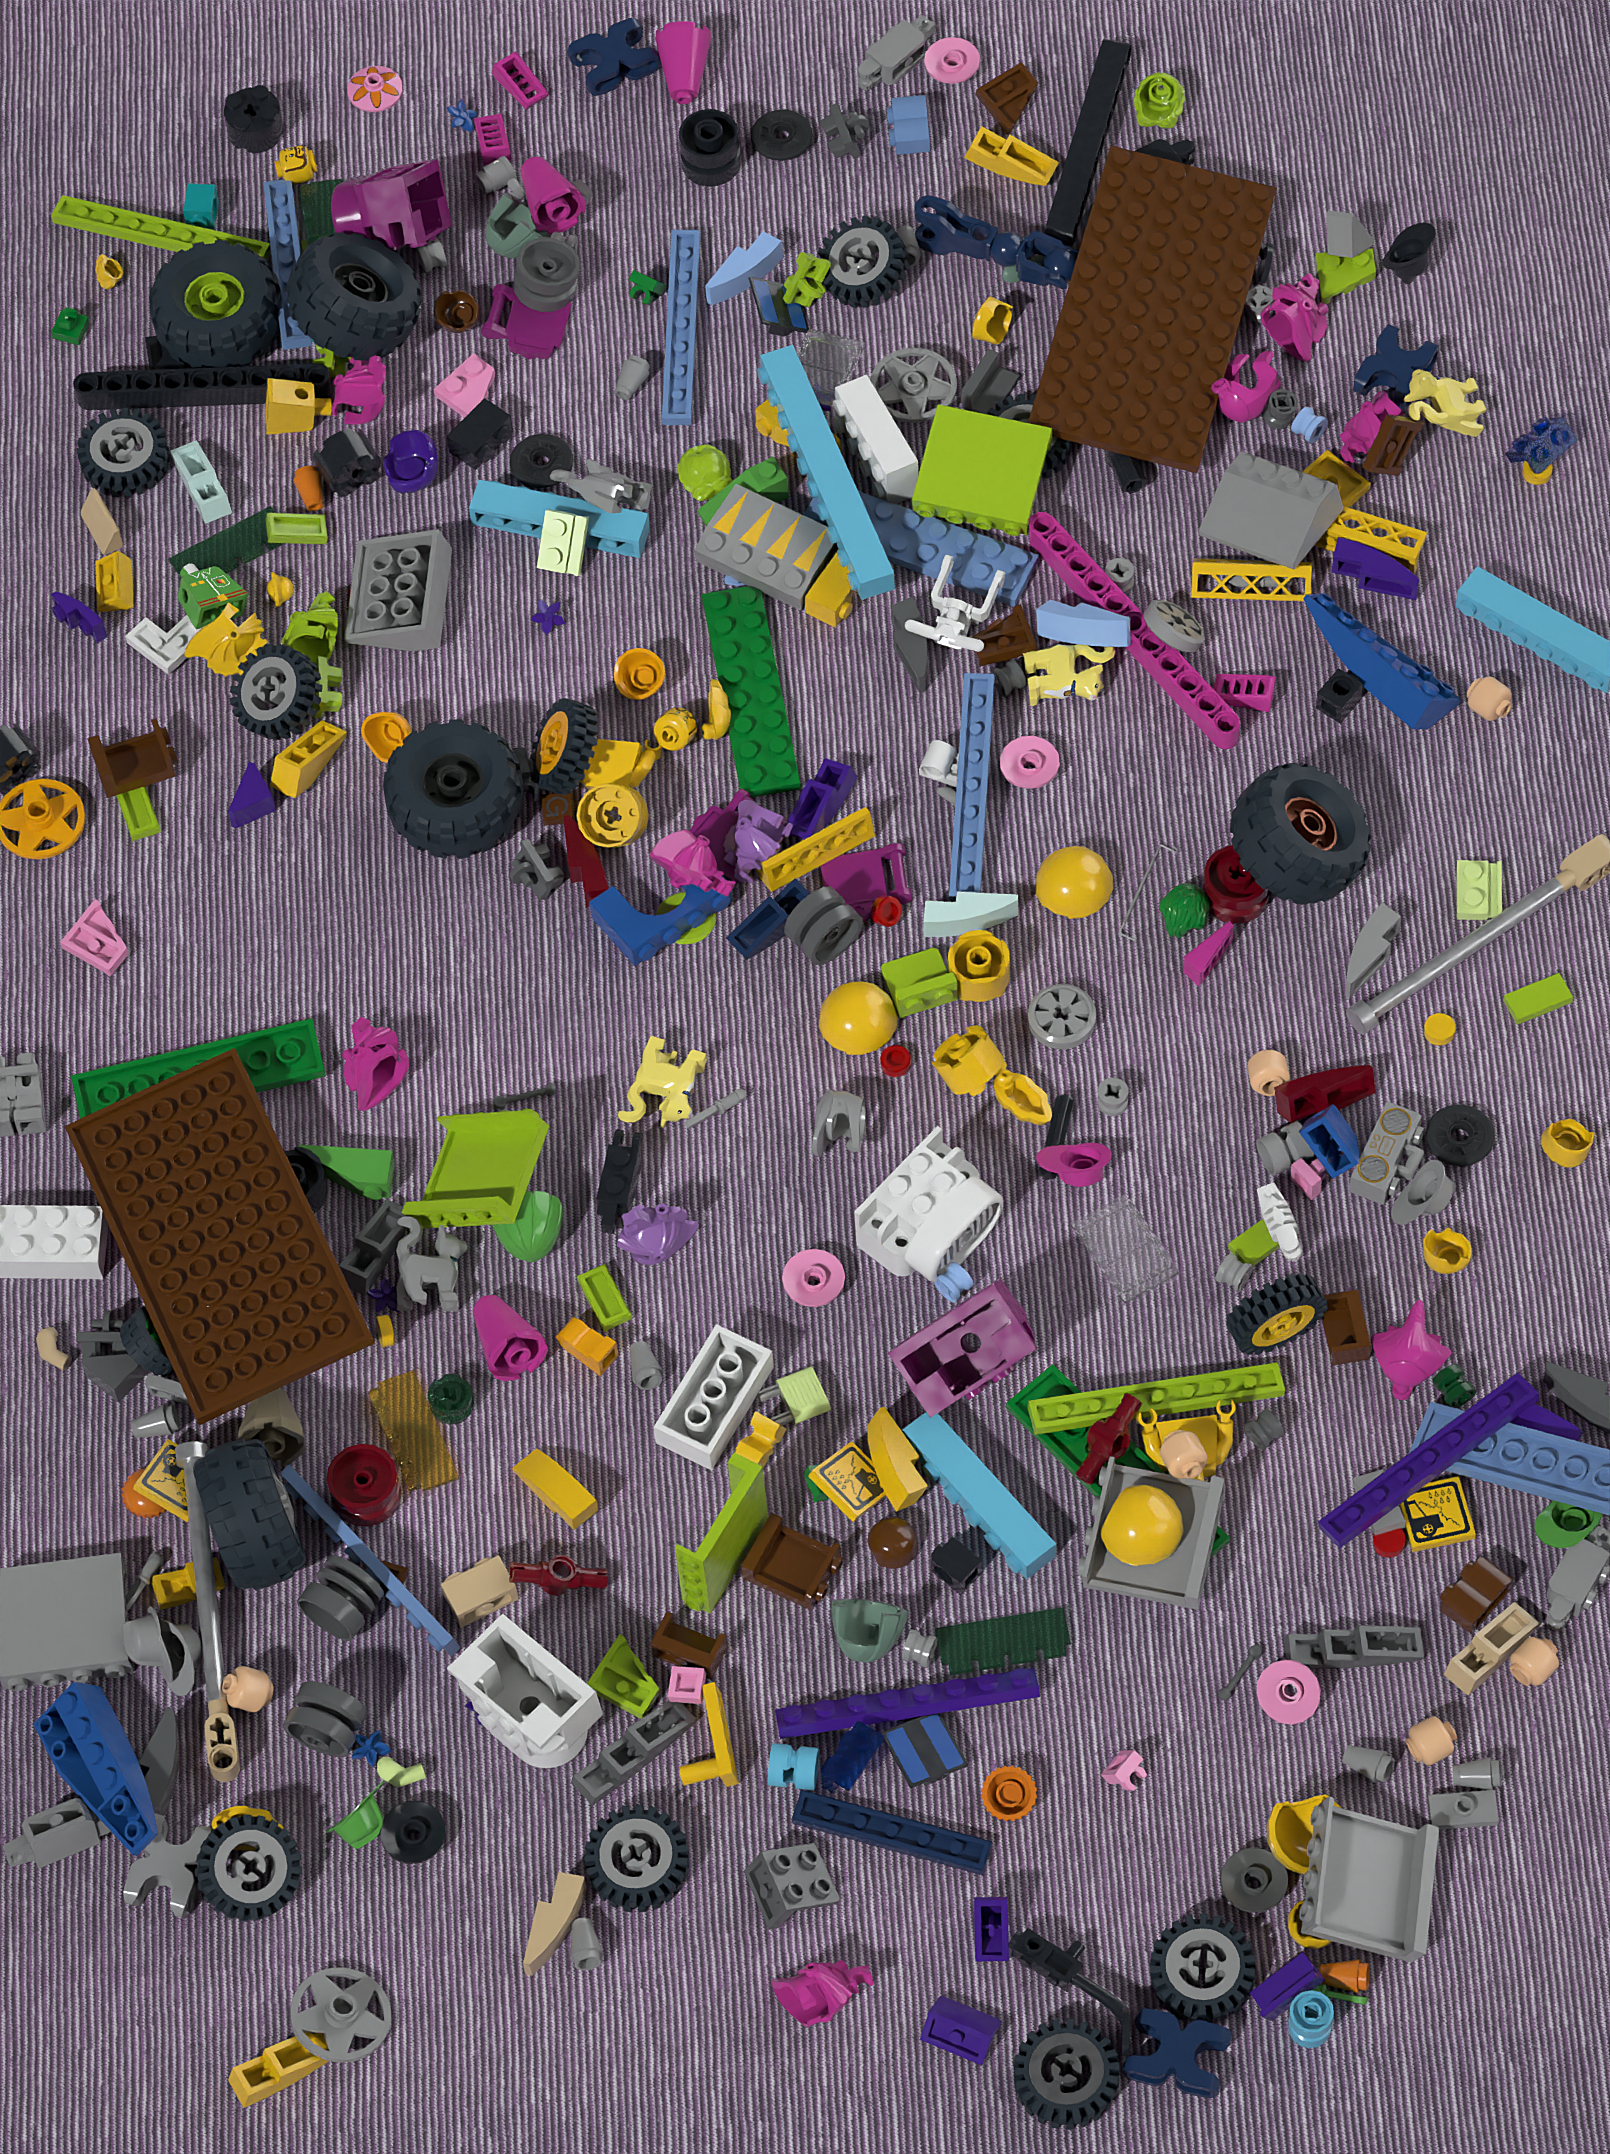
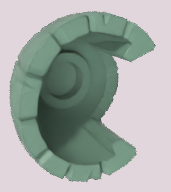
M505 193L491 212L485 229L487 244L494 252L506 258H517L520 249L527 242L537 238H551V234L544 230H541L542 232L538 231L532 222L529 207L509 193Z
M837 1599L832 1601L831 1604L832 1622L837 1642L842 1652L848 1658L857 1662L870 1663L885 1656L899 1639L908 1618V1611L904 1610V1608L880 1601L871 1603L870 1600Z

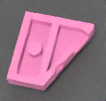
M473 353L434 388V394L438 399L465 418L484 398L487 399L488 389L492 386L495 377V369Z
M96 899L60 942L62 949L109 976L115 972L129 954L126 945L121 937L118 936L114 925L107 918L100 902Z

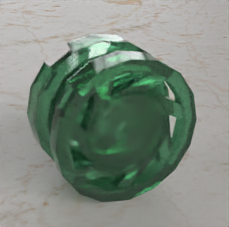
M445 1374L442 1378L435 1379L431 1383L428 1390V1401L435 1419L441 1423L453 1425L465 1421L472 1414L474 1399L471 1386L467 1380L462 1379L460 1375Z

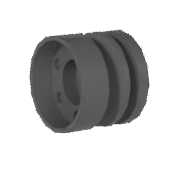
M331 1555L324 1563L325 1568H321L316 1573L320 1583H309L297 1599V1605L321 1629L341 1640L351 1641L365 1623L361 1613L371 1614L375 1609L374 1604H378L384 1597V1592L380 1585L360 1567L342 1557Z

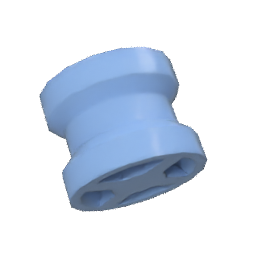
M1305 407L1295 417L1291 430L1296 434L1304 435L1305 440L1312 444L1324 433L1328 420L1323 416H1316L1310 407Z
M955 1262L949 1264L947 1272L943 1275H938L937 1281L934 1282L938 1291L953 1303L960 1298V1293L963 1290H969L974 1284L966 1270Z

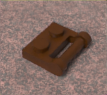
M1387 414L1380 425L1379 432L1371 448L1367 452V457L1362 467L1372 473L1400 476L1404 468L1402 463L1417 432H1421L1425 422L1421 419L1414 421L1410 416L1402 417Z

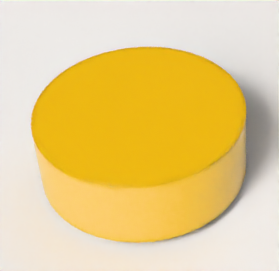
M1532 455L1524 461L1522 474L1524 479L1530 484L1542 485L1550 480L1553 466L1547 457Z
M1433 1014L1425 1021L1424 1036L1434 1045H1446L1454 1038L1455 1022L1446 1014Z
M388 1315L375 1317L381 1347L393 1346L395 1338L390 1317Z

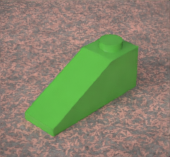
M771 457L745 470L697 511L707 527L735 484L778 503L789 498L787 476L775 458Z
M299 1144V1147L306 1148L319 1157L325 1176L329 1180L367 1199L378 1200L391 1197L395 1169L392 1150Z

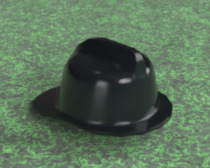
M1423 222L1404 229L1396 237L1389 251L1382 260L1383 266L1386 269L1392 270L1405 284H1411L1417 276L1423 274L1429 267L1428 250L1436 236L1435 228L1431 224Z

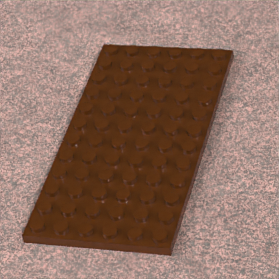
M1111 145L1028 423L1052 428L1053 437L1197 474L1219 397L1218 394L1213 392L1211 386L1217 380L1225 377L1277 187Z
M235 1048L64 1126L199 1426L375 1344Z

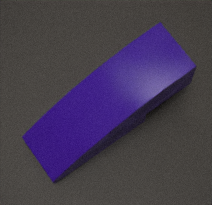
M1338 537L1333 555L1332 573L1359 578L1358 589L1417 600L1419 578L1410 570L1374 548Z
M824 758L815 779L807 780L785 827L788 823L793 825L790 836L805 840L828 825L840 809L858 777L851 766Z

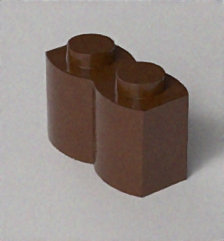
M1483 1556L1475 1563L1472 1560L1469 1561L1460 1573L1462 1579L1455 1585L1450 1583L1440 1596L1442 1600L1440 1611L1470 1634L1474 1633L1482 1625L1489 1614L1503 1601L1512 1589L1513 1578Z

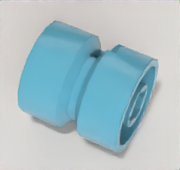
M772 1743L768 1767V1786L787 1788L790 1783H794L796 1789L815 1790L819 1767V1748L800 1746L796 1751L793 1750L791 1745Z
M1312 1990L1302 1992L1294 1998L1289 2011L1288 2030L1295 2043L1302 2047L1315 2048L1328 2040L1331 2035L1334 2016L1333 2005L1329 1998L1321 1992Z

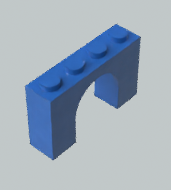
M694 884L681 886L686 895L677 908L662 915H647L634 909L621 893L612 886L591 900L589 906L592 919L628 960L636 966L642 961L650 960L657 951L666 945L675 943L689 929L699 927L711 914L724 910L733 901L732 892L725 896L712 888L705 892Z

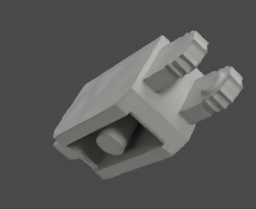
M924 15L911 23L903 19L896 26H892L879 41L872 43L865 52L866 59L857 69V74L860 76L858 78L860 89L866 91L873 89L872 87H875L881 81L886 85L895 84L925 59V42L935 32V24Z
M1598 1525L1586 1540L1583 1539L1575 1546L1568 1547L1549 1580L1546 1596L1551 1607H1549V1615L1546 1622L1552 1630H1563V1627H1565L1572 1615L1578 1618L1584 1608L1589 1610L1597 1596V1592L1594 1591L1599 1582L1604 1584L1609 1577L1610 1531Z
M74 1798L27 1817L21 1825L24 1834L3 1845V1851L10 1867L35 1861L39 1869L100 1844L99 1837L111 1831L82 1799Z

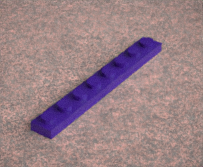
M1517 1372L1318 1521L1319 1529L1339 1549L1537 1402L1539 1400V1392Z
M1019 1668L1005 1673L983 1674L980 1677L952 1679L947 1682L930 1685L920 1684L911 1688L889 1689L880 1693L853 1695L849 1698L837 1700H821L817 1703L806 1705H790L785 1708L775 1709L779 1737L783 1739L1040 1697V1690L1035 1669Z

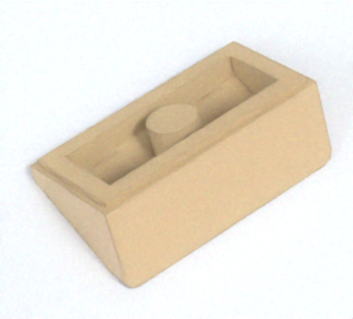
M95 488L92 489L81 509V516L101 553L107 555L123 548L120 530L99 492Z

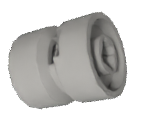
M1298 1121L1281 1128L1279 1135L1272 1132L1256 1140L1259 1156L1265 1168L1272 1176L1290 1169L1291 1163L1296 1162L1300 1158L1307 1161L1314 1157V1152L1299 1133L1302 1125Z

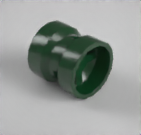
M1453 1364L1444 1368L1435 1375L1432 1381L1437 1390L1444 1393V1400L1447 1405L1453 1408L1466 1404L1477 1392L1473 1384L1465 1380V1373L1459 1364Z

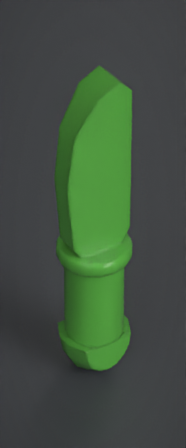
M1325 1984L1319 1985L1312 1990L1321 1992L1332 1999L1366 2005L1367 1997L1326 1990Z

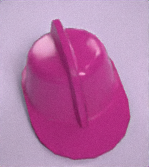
M1099 1143L1057 1145L1040 1150L1037 1153L1036 1161L1045 1170L1058 1173L1060 1180L1075 1187H1087L1103 1179V1167L1111 1160L1112 1153L1107 1146Z

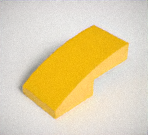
M213 1557L217 1592L225 1588V1583L217 1557ZM193 1562L185 1563L183 1570L154 1575L152 1577V1585L160 1610L197 1600Z

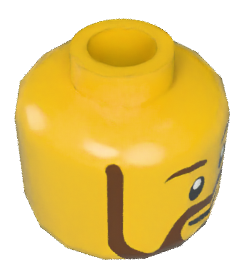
M305 145L282 149L279 153V160L274 161L278 178L284 177L286 181H292V185L311 181L314 173L318 172L313 150H308Z
M681 707L671 708L664 712L655 722L653 729L654 737L664 749L678 751L695 737L697 722L688 710Z

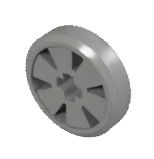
M1153 600L1144 611V619L1149 629L1161 641L1176 650L1196 652L1205 640L1203 629L1197 620L1183 608L1172 602Z
M1055 984L1042 989L1033 997L1028 1009V1025L1033 1036L1043 1045L1054 1049H1070L1084 1043L1093 1033L1096 1025V1008L1091 997L1082 989L1069 984ZM1057 1013H1061L1063 1016L1067 1015V1020L1064 1021L1062 1018H1057Z

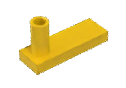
M715 1682L702 1685L716 1757L680 1766L679 1771L682 1783L686 1786L720 1777L726 1787L739 1784L722 1693Z

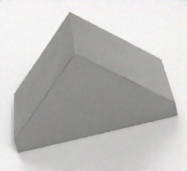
M1328 210L1326 222L1327 250L1329 255L1353 258L1373 245L1374 239L1353 213Z

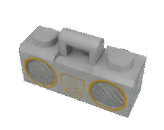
M1389 1101L1386 1102L1361 1154L1359 1164L1356 1165L1351 1175L1349 1192L1385 1205L1388 1196L1394 1197L1398 1190L1401 1179L1396 1178L1397 1176L1407 1180L1413 1179L1424 1155L1422 1149L1412 1146L1413 1144L1419 1145L1425 1129L1421 1127L1422 1116L1419 1113ZM1405 1154L1409 1156L1405 1166L1399 1165Z

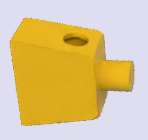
M268 378L265 405L266 434L311 431L314 425V415L331 416V398H315L314 384Z

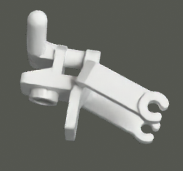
M945 555L941 571L931 593L933 608L939 609L941 616L936 618V628L910 619L905 622V629L933 639L935 643L953 649L962 650L964 648L977 652L982 651L984 643L981 640L966 636L970 624L978 626L979 622L988 618L998 591L1004 584L1005 572L997 570L982 608H975L973 605L959 599L940 597L954 563L953 556Z

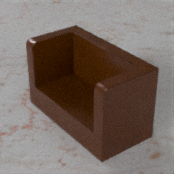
M1358 1289L1323 1295L1328 1305L1327 1311L1323 1312L1324 1316L1321 1321L1332 1366L1370 1360L1371 1343Z
M666 1611L651 1642L653 1657L678 1667L704 1668L706 1678L710 1680L713 1679L728 1648L727 1635L720 1633L716 1640L674 1623L673 1613Z

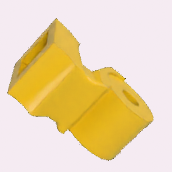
M755 1411L750 1423L754 1431L739 1442L735 1453L763 1466L764 1469L769 1456L774 1452L775 1444L782 1440L787 1429Z

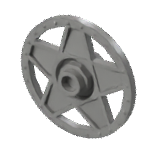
M905 348L894 351L880 360L871 374L870 381L876 389L877 379L881 371L885 369L891 381L876 391L884 405L898 402L903 403L907 414L895 411L885 405L892 418L902 422L916 423L933 419L936 408L925 413L927 400L945 399L940 405L950 406L957 391V378L951 364L938 353L923 348ZM908 356H922L912 366L899 359ZM939 364L947 372L951 384L935 377Z
M328 1968L314 1973L300 1984L292 1999L290 2022L296 2038L310 2053L327 2061L353 2062L369 2056L381 2046L390 2028L391 2007L381 1986L368 1975L349 1968ZM329 1977H346L357 1980V1982L342 1991ZM310 1987L316 2005L298 2013L300 1999ZM374 1993L382 2006L384 2021L366 2009ZM304 2032L324 2033L328 2051L314 2044ZM354 2036L375 2039L365 2048L348 2053Z

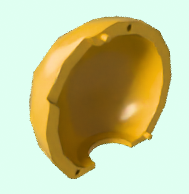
M1083 846L1064 847L1047 856L1041 863L1035 880L1036 896L1042 907L1045 906L1055 914L1066 916L1069 919L1084 918L1099 911L1109 901L1113 891V875L1103 857L1091 849Z
M850 982L833 989L822 1003L819 1029L822 1038L832 1047L844 1051L848 1055H863L878 1050L890 1040L897 1027L898 1014L890 996L879 986L868 982Z
M1145 1484L1128 1486L1122 1490L1113 1504L1101 1529V1539L1108 1551L1121 1562L1133 1566L1155 1564L1169 1558L1179 1547L1183 1535L1182 1514L1174 1499L1161 1489Z
M1324 1794L1299 1802L1289 1803L1287 1801L1277 1803L1272 1808L1266 1824L1267 1843L1274 1857L1287 1869L1303 1875L1309 1869L1310 1857L1307 1856V1847L1313 1834V1825L1310 1822L1311 1814L1315 1806L1330 1796ZM1334 1801V1805H1333V1806L1341 1808V1807Z

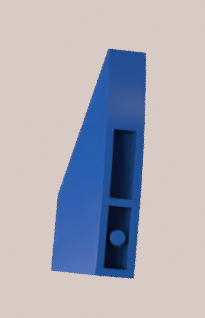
M1324 593L1305 595L1304 601L1317 626L1347 669L1358 678V681L1363 683V686L1410 728L1429 729L1461 703L1462 700L1454 694V688L1443 681L1437 680L1433 676L1434 672L1429 667L1421 663L1418 664L1359 622L1350 613L1338 607L1330 596Z
M73 1682L33 1725L58 1774L132 1855L138 1856L158 1835L153 1805L139 1762L100 1686Z

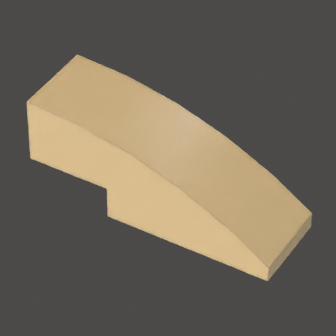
M1516 1602L1512 1603L1476 1633L1472 1642L1450 1660L1444 1676L1469 1696L1538 1627L1539 1622Z
M558 1872L551 1903L537 1902L523 1961L526 1975L533 1976L556 1952L571 1930L572 1922L576 1919L581 1909L587 1890L584 1876Z

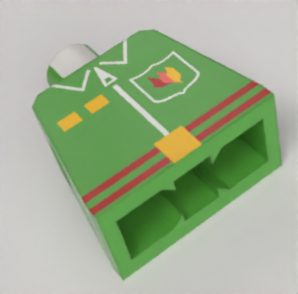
M187 564L180 571L182 578L178 600L195 629H200L213 622L222 613L228 602L239 609L230 619L243 616L248 593L219 567L213 566L199 571L194 564Z

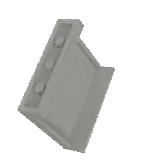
M1110 1456L1108 1466H1102L1100 1471L1099 1485L1103 1486L1101 1496H1095L1093 1501L1092 1515L1096 1516L1094 1526H1088L1086 1531L1085 1545L1089 1546L1087 1556H1081L1079 1561L1078 1575L1082 1576L1083 1588L1199 1610L1226 1490L1225 1478L1212 1476L1210 1482L1187 1478L1180 1479L1169 1474L1116 1465L1115 1457ZM1145 1484L1161 1489L1174 1499L1182 1514L1183 1535L1179 1547L1169 1558L1155 1564L1133 1566L1121 1562L1108 1551L1101 1539L1100 1532L1122 1490L1128 1486Z
M121 1552L0 1568V1682L4 1690L22 1691L27 1686L35 1685L53 1687L65 1681L73 1680L74 1682L83 1683L95 1677L120 1678L125 1673H133V1667L130 1658L126 1654L122 1636V1625L127 1622L124 1577H127L126 1564Z
M1328 1797L1314 1807L1310 1819L1311 1825H1313V1834L1307 1847V1856L1310 1857L1309 1869L1306 1871L1303 1880L1306 1894L1299 1914L1300 1920H1302L1301 1933L1410 1963L1425 1955L1427 1949L1439 1827L1426 1824L1420 1829H1414L1333 1806L1334 1798Z

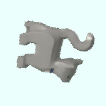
M592 459L587 460L589 472L583 479H578L575 473L565 470H554L550 474V479L567 482L569 488L579 492L586 502L608 513H621L622 508L617 503L628 504L636 509L649 508L651 498L650 483L635 482L625 475L613 473L610 467L601 466Z
M410 1216L399 1218L397 1221L398 1225L408 1227L410 1233L398 1242L396 1250L399 1258V1281L396 1288L397 1310L412 1311L413 1301L426 1305L427 1293L422 1289H437L442 1311L457 1312L459 1299L457 1294L453 1292L458 1277L457 1261L467 1251L466 1241L459 1240L455 1234L445 1233L444 1226L440 1225L435 1242L438 1256L410 1253V1247L421 1239L423 1234L422 1225L417 1219Z

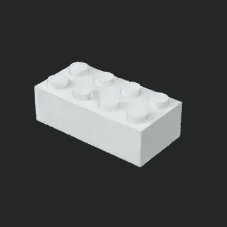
M867 374L835 387L836 400L833 401L837 417H834L835 426L840 434H845L850 453L858 456L863 475L871 478L872 488L876 497L894 504L912 498L918 478V460Z
M0 1205V1278L103 1279L108 1222L101 1207Z
M716 1324L654 1426L656 1444L712 1470L758 1395V1391L761 1390L773 1370L772 1351Z

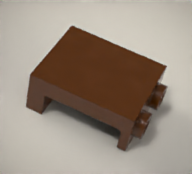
M157 718L151 719L152 732L105 747L102 746L99 735L87 738L107 798L176 777L173 765L178 763L173 746L167 748L166 745L171 744L166 727L160 728Z
M770 1513L741 1565L742 1579L812 1611L816 1602L821 1603L825 1598L829 1588L827 1582L832 1574L835 1576L838 1574L844 1558L841 1557V1547L839 1544L834 1542L832 1547L820 1543L783 1526V1518Z

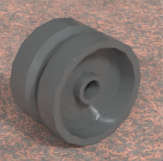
M537 238L527 242L519 251L513 282L514 292L520 302L530 309L540 312H554L572 302L576 293L577 278L579 276V256L571 246L554 238Z
M831 886L822 887L805 897L793 909L785 923L784 933L795 945L802 947V952L812 963L824 965L841 955L854 942L861 931L863 918L850 905H845V899Z
M315 1681L303 1682L295 1697L298 1707H292L284 1720L283 1728L285 1732L312 1750L330 1756L346 1757L356 1740L352 1731H358L367 1716L366 1707L356 1698L336 1687Z

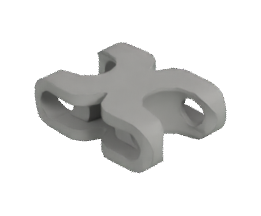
M154 1813L158 1835L144 1849L146 1858L137 1859L132 1863L123 1891L126 1904L139 1906L143 1903L151 1889L157 1886H167L172 1889L170 1905L174 1916L187 1918L198 1894V1887L193 1876L197 1868L196 1858L201 1850L200 1847L203 1841L212 1832V1827L199 1825L195 1828L189 1841L182 1845H172L166 1842L168 1825L165 1816Z

